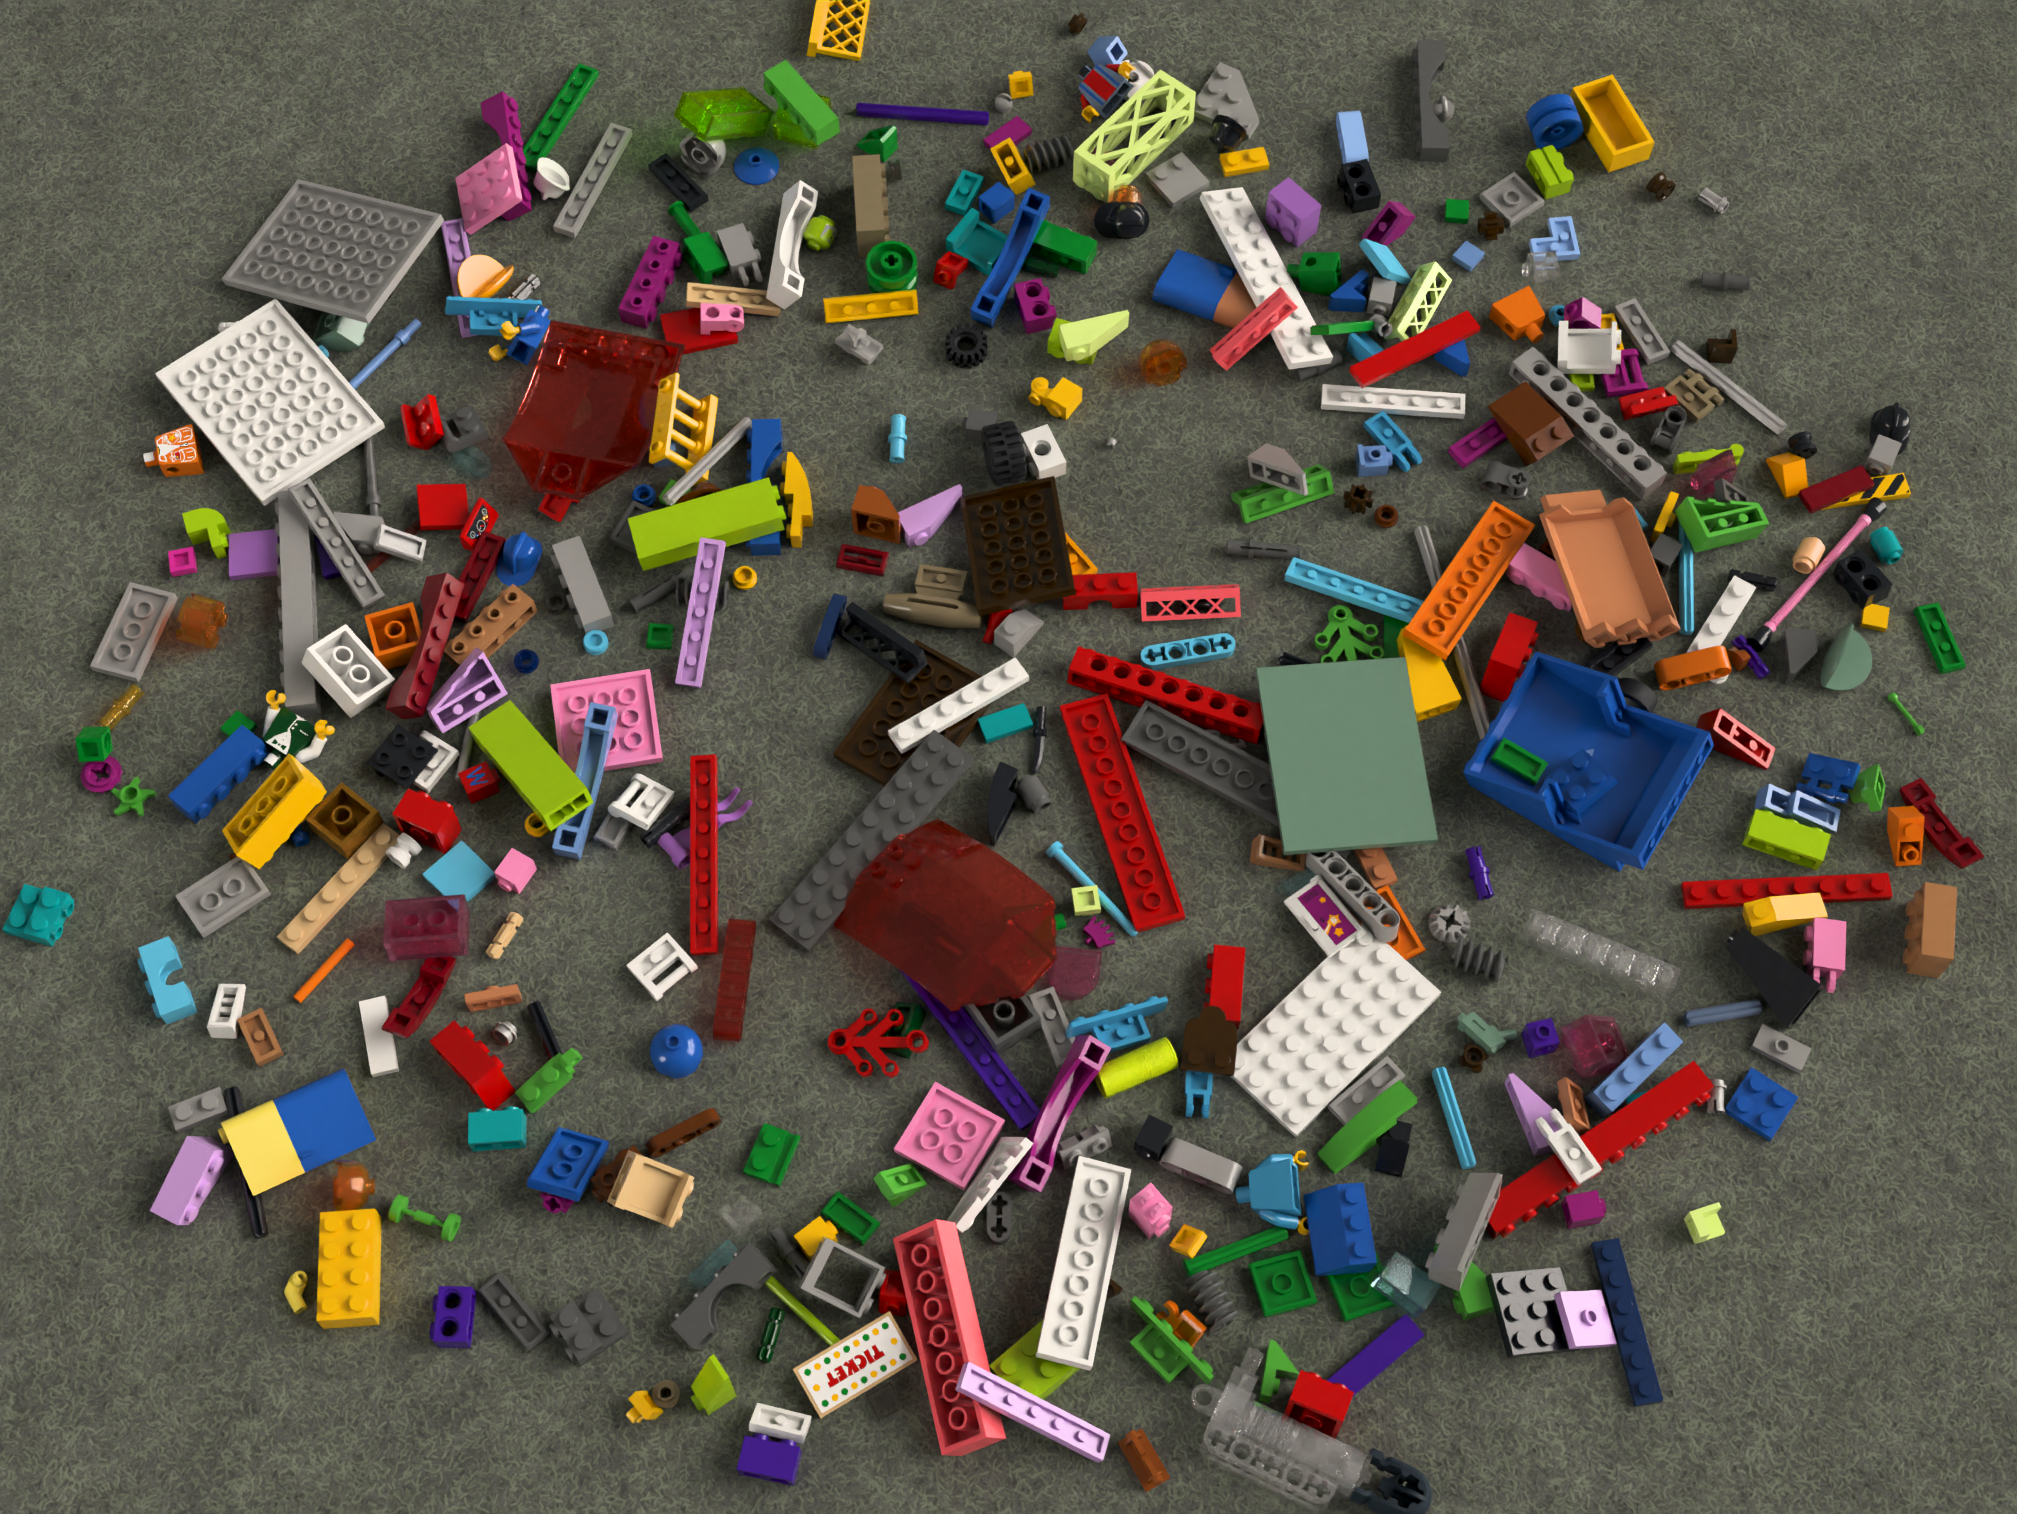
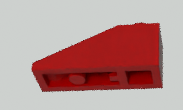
M1721 708L1700 715L1696 728L1710 732L1714 744L1713 750L1765 770L1769 768L1776 749Z

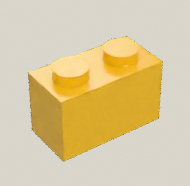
M1010 137L990 148L1015 195H1019L1026 191L1028 187L1031 188L1036 185L1018 148Z

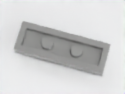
M1636 298L1614 307V314L1647 365L1669 357L1670 350Z
M1053 986L1030 994L1029 1001L1041 1017V1030L1058 1069L1062 1067L1075 1037L1067 1038L1065 1034L1069 1023Z
M1386 1056L1329 1104L1328 1109L1345 1126L1377 1096L1398 1080L1402 1081L1405 1078V1074Z

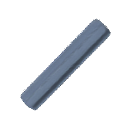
M1755 999L1689 1010L1685 1012L1684 1020L1687 1026H1695L1761 1014L1762 1006L1760 1000Z

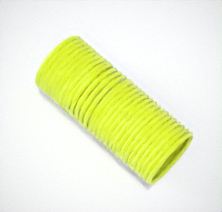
M1163 1037L1105 1062L1100 1072L1096 1075L1095 1081L1104 1098L1108 1099L1110 1096H1115V1094L1178 1068V1059L1170 1041Z

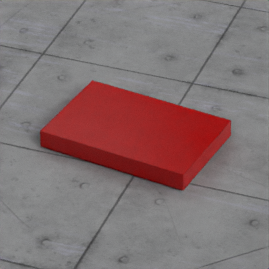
M690 308L660 315L669 357L738 343L736 332L724 330L710 331V335L701 334L700 308Z

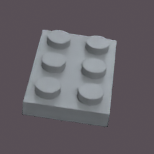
M237 856L175 895V897L200 934L205 938L269 897L271 893L251 864Z

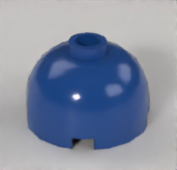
M681 1024L667 1025L660 1029L652 1038L650 1045V1057L656 1070L674 1079L687 1077L695 1072L704 1054L702 1042L696 1032L688 1026Z

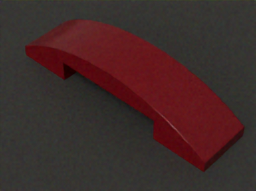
M1922 778L1899 789L1905 805L1914 806L1925 817V835L1950 862L1960 869H1964L1984 858V855L1970 837L1963 838L1934 801L1937 796Z
M432 950L420 968V977L400 1007H394L384 1022L382 1030L405 1039L410 1037L424 1022L438 1001L452 973L456 959Z

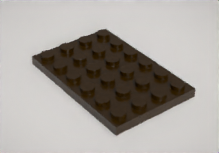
M1054 476L960 497L979 616L1076 595Z
M915 640L914 644L924 651L928 664L909 684L891 673L833 753L834 758L883 786L890 781L922 744L920 743L901 754L889 737L888 730L982 677L918 640ZM911 663L900 664V670L905 674L914 667ZM991 703L939 733L960 748L978 723V719L983 716Z

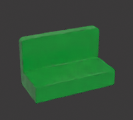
M709 232L683 239V258L700 284L710 285L713 272L728 268L729 262Z

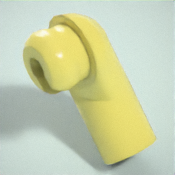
M304 1271L294 1272L290 1276L284 1290V1294L295 1314H299L308 1308L302 1297L308 1279Z

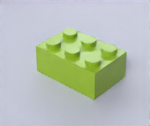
M1042 1320L990 1364L989 1368L992 1374L1044 1400L1080 1368L1036 1357L1043 1324Z

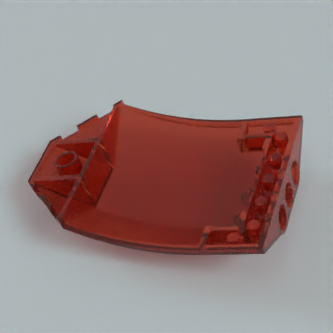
M551 320L525 398L504 438L501 437L533 492L581 500L638 466L652 440L658 385L661 379L678 372L685 345Z
M940 819L920 826L910 833L898 835L859 874L845 902V908L834 924L836 929L880 955L916 981L949 1008L950 1012L960 1010L961 1006L975 1003L976 1006L995 1003L997 998L1011 996L1014 999L1023 997L1058 959L1055 938H1057L1054 909L1056 908L1055 899L1005 858Z

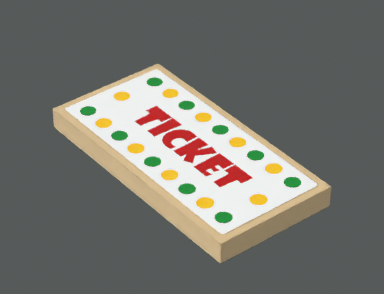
M889 1311L792 1370L821 1419L917 1361V1358Z

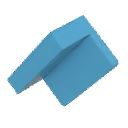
M1354 332L1349 334L1346 350L1358 361H1363L1383 351L1365 332L1359 336Z

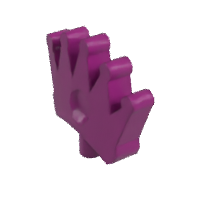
M1093 916L1083 930V933L1089 936V938L1085 939V943L1089 944L1093 941L1096 949L1114 945L1115 940H1109L1110 937H1113L1114 933H1106L1110 929V925L1100 928L1104 924V920L1094 924L1097 917Z

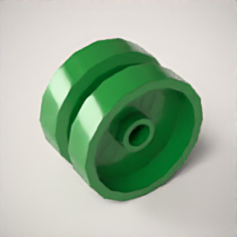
M890 240L877 244L867 254V282L872 293L914 290L917 287V259L915 252L910 246L899 241Z

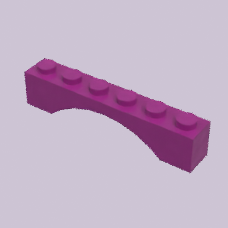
M501 91L482 101L481 110L483 121L497 132L502 146L507 143L513 148L522 201L501 215L506 220L512 221L532 211L530 202L532 198L528 188L529 178L525 168L526 158L523 154L522 146L524 143L520 133L521 123L517 113L518 104L514 98H510Z
M1091 1035L1076 1036L1027 1136V1139L1033 1145L1008 1175L1007 1180L1028 1192L1042 1191L1053 1169L1056 1149L1064 1127L1080 1097L1100 1072L1111 1047Z

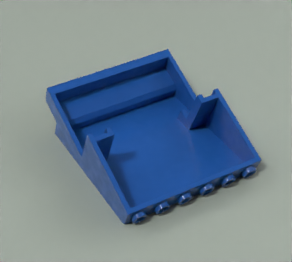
M1536 651L1532 659L1527 661L1520 679L1515 681L1508 699L1503 701L1496 719L1491 721L1484 739L1479 741L1472 759L1468 760L1465 764L1463 773L1469 786L1620 872L1623 866L1627 864L1643 870L1714 744L1708 731L1627 705L1617 677ZM1503 738L1510 740L1548 762L1535 786L1490 761ZM1581 748L1585 751L1594 749L1592 757L1616 778L1618 784L1580 815H1577L1566 805L1557 780L1547 776Z

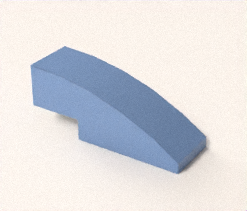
M1767 784L1758 790L1754 811L1755 809L1768 810L1781 818L1794 819L1799 824L1817 827L1826 833L1833 834L1837 832L1841 811L1798 790L1789 793L1772 784Z

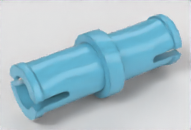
M901 414L891 416V434L888 436V442L890 443L889 461L891 463H903L905 460L904 446L907 443V436L905 434L906 417Z

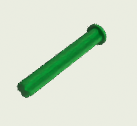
M682 201L674 202L669 206L668 214L675 218L687 237L701 234L699 228L684 209L685 205ZM726 268L713 272L715 276L723 275Z
M1275 1226L1196 1256L1193 1259L1187 1260L1183 1258V1267L1189 1278L1200 1271L1215 1268L1283 1242L1289 1238L1287 1229Z

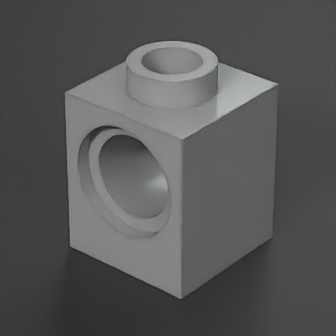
M1374 277L1366 313L1390 316L1397 281Z
M1879 434L1872 446L1864 468L1876 476L1888 475L1902 443Z

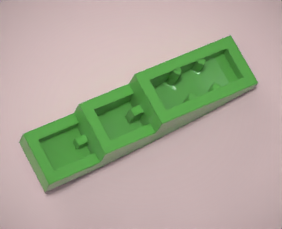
M1398 1080L1340 1129L1317 1153V1156L1335 1175L1375 1146L1376 1138L1396 1125V1118L1417 1104V1097Z

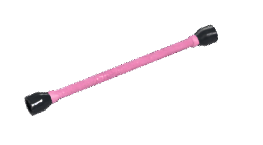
M1873 497L1866 503L1856 524L1806 578L1786 603L1762 627L1755 629L1747 637L1748 645L1756 652L1764 650L1770 643L1776 627L1829 569L1841 553L1845 551L1857 535L1886 512L1887 506L1881 499Z

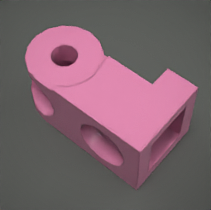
M700 303L701 334L710 335V331L724 330L738 332L744 328V310L741 306Z

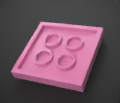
M507 143L455 178L464 229L470 235L522 201L513 148Z
M935 1082L895 1146L894 1152L965 1191L1005 1124V1120Z

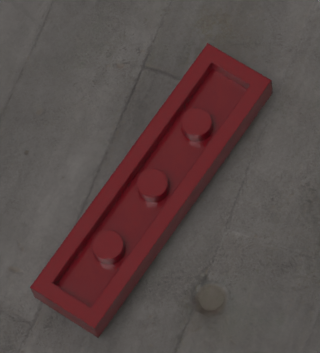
M483 531L458 579L464 584L454 620L467 623L503 552L506 538Z

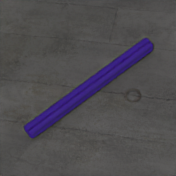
M873 103L856 104V115L862 117L988 125L989 112Z

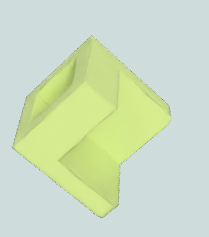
M1719 1202L1690 1211L1684 1218L1694 1244L1724 1235L1725 1230L1717 1215V1212L1721 1209Z

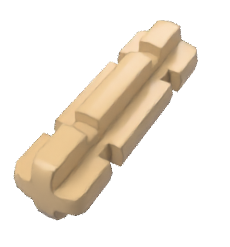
M510 912L506 918L507 923H503L492 940L494 944H490L486 950V954L496 960L500 959L504 952L502 950L503 947L506 949L517 932L515 928H519L523 922V917L520 914Z

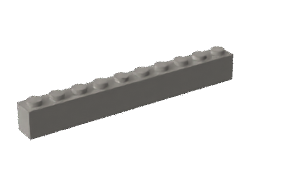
M288 491L278 492V501L275 502V512L279 516V522L275 523L277 537L280 538V543H276V552L278 558H280V564L277 565V575L281 579V585L277 586L279 600H282V607H278L279 620L282 622V628L279 629V639L281 644L283 643V650H280L279 656L281 665H284V672L280 673V681L286 696L282 707L284 706L298 716L321 714L320 683L301 663L307 648L318 642L314 532Z

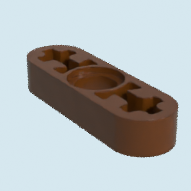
M715 1108L704 1110L652 1137L646 1142L645 1146L651 1158L660 1157L717 1127L721 1123V1119Z

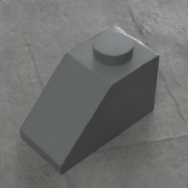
M1785 629L1780 638L1784 684H1790L1812 663L1816 654H1819L1820 640L1816 639V630Z

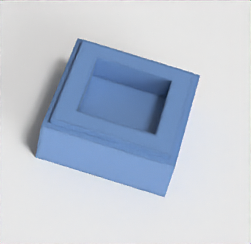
M1465 241L1453 254L1452 260L1471 272L1484 258L1485 252Z

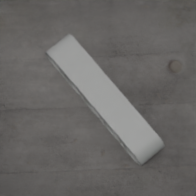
M1336 851L1306 853L1305 862L1307 868L1315 876L1320 874L1323 877V881L1343 905L1377 939L1383 942H1391L1397 937L1400 924L1399 914Z

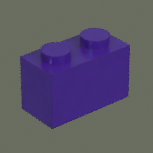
M753 1433L752 1437L744 1436L737 1472L739 1475L794 1486L802 1454L801 1448L796 1446L797 1443L792 1440L780 1439V1443L769 1441L768 1436Z

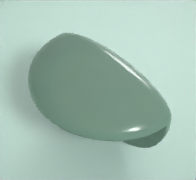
M1852 623L1840 630L1824 658L1820 682L1822 687L1829 690L1846 691L1853 689L1863 683L1871 671L1872 654L1870 647L1865 639L1853 630L1854 624Z

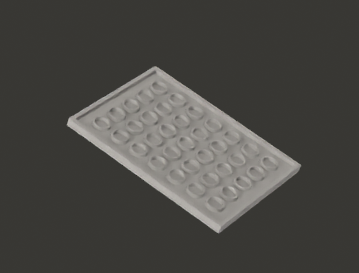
M298 179L222 277V281L227 286L369 324L442 225L444 219L438 213Z

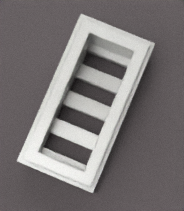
M245 984L218 985L207 1024V1029L212 1038H237L240 1028L237 1019L241 1018ZM224 994L236 995L235 998H223ZM222 1004L233 1005V1007H222ZM220 1015H230V1017H220Z

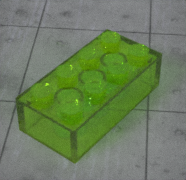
M737 87L683 92L674 117L681 122L682 126L694 132L699 140L708 142L764 135L774 111L746 88Z

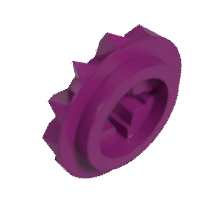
M108 756L105 761L87 762L81 771V781L84 787L92 793L99 792L104 794V791L112 790L117 783H121L120 778L123 771L120 763L115 758ZM106 771L109 778L102 777L99 780L95 773L103 774Z

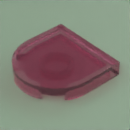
M1050 945L1047 967L1049 985L1051 987L1054 986L1056 993L1067 1000H1079L1090 994L1099 982L1102 951Z

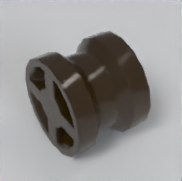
M1663 172L1657 173L1646 186L1649 192L1656 194L1655 197L1658 201H1663L1669 197L1676 187L1673 181L1666 179L1667 176Z

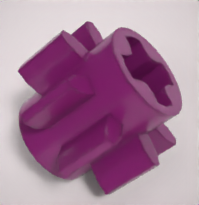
M543 1191L540 1194V1197L544 1198L543 1207L553 1214L560 1211L566 1213L574 1203L573 1200Z

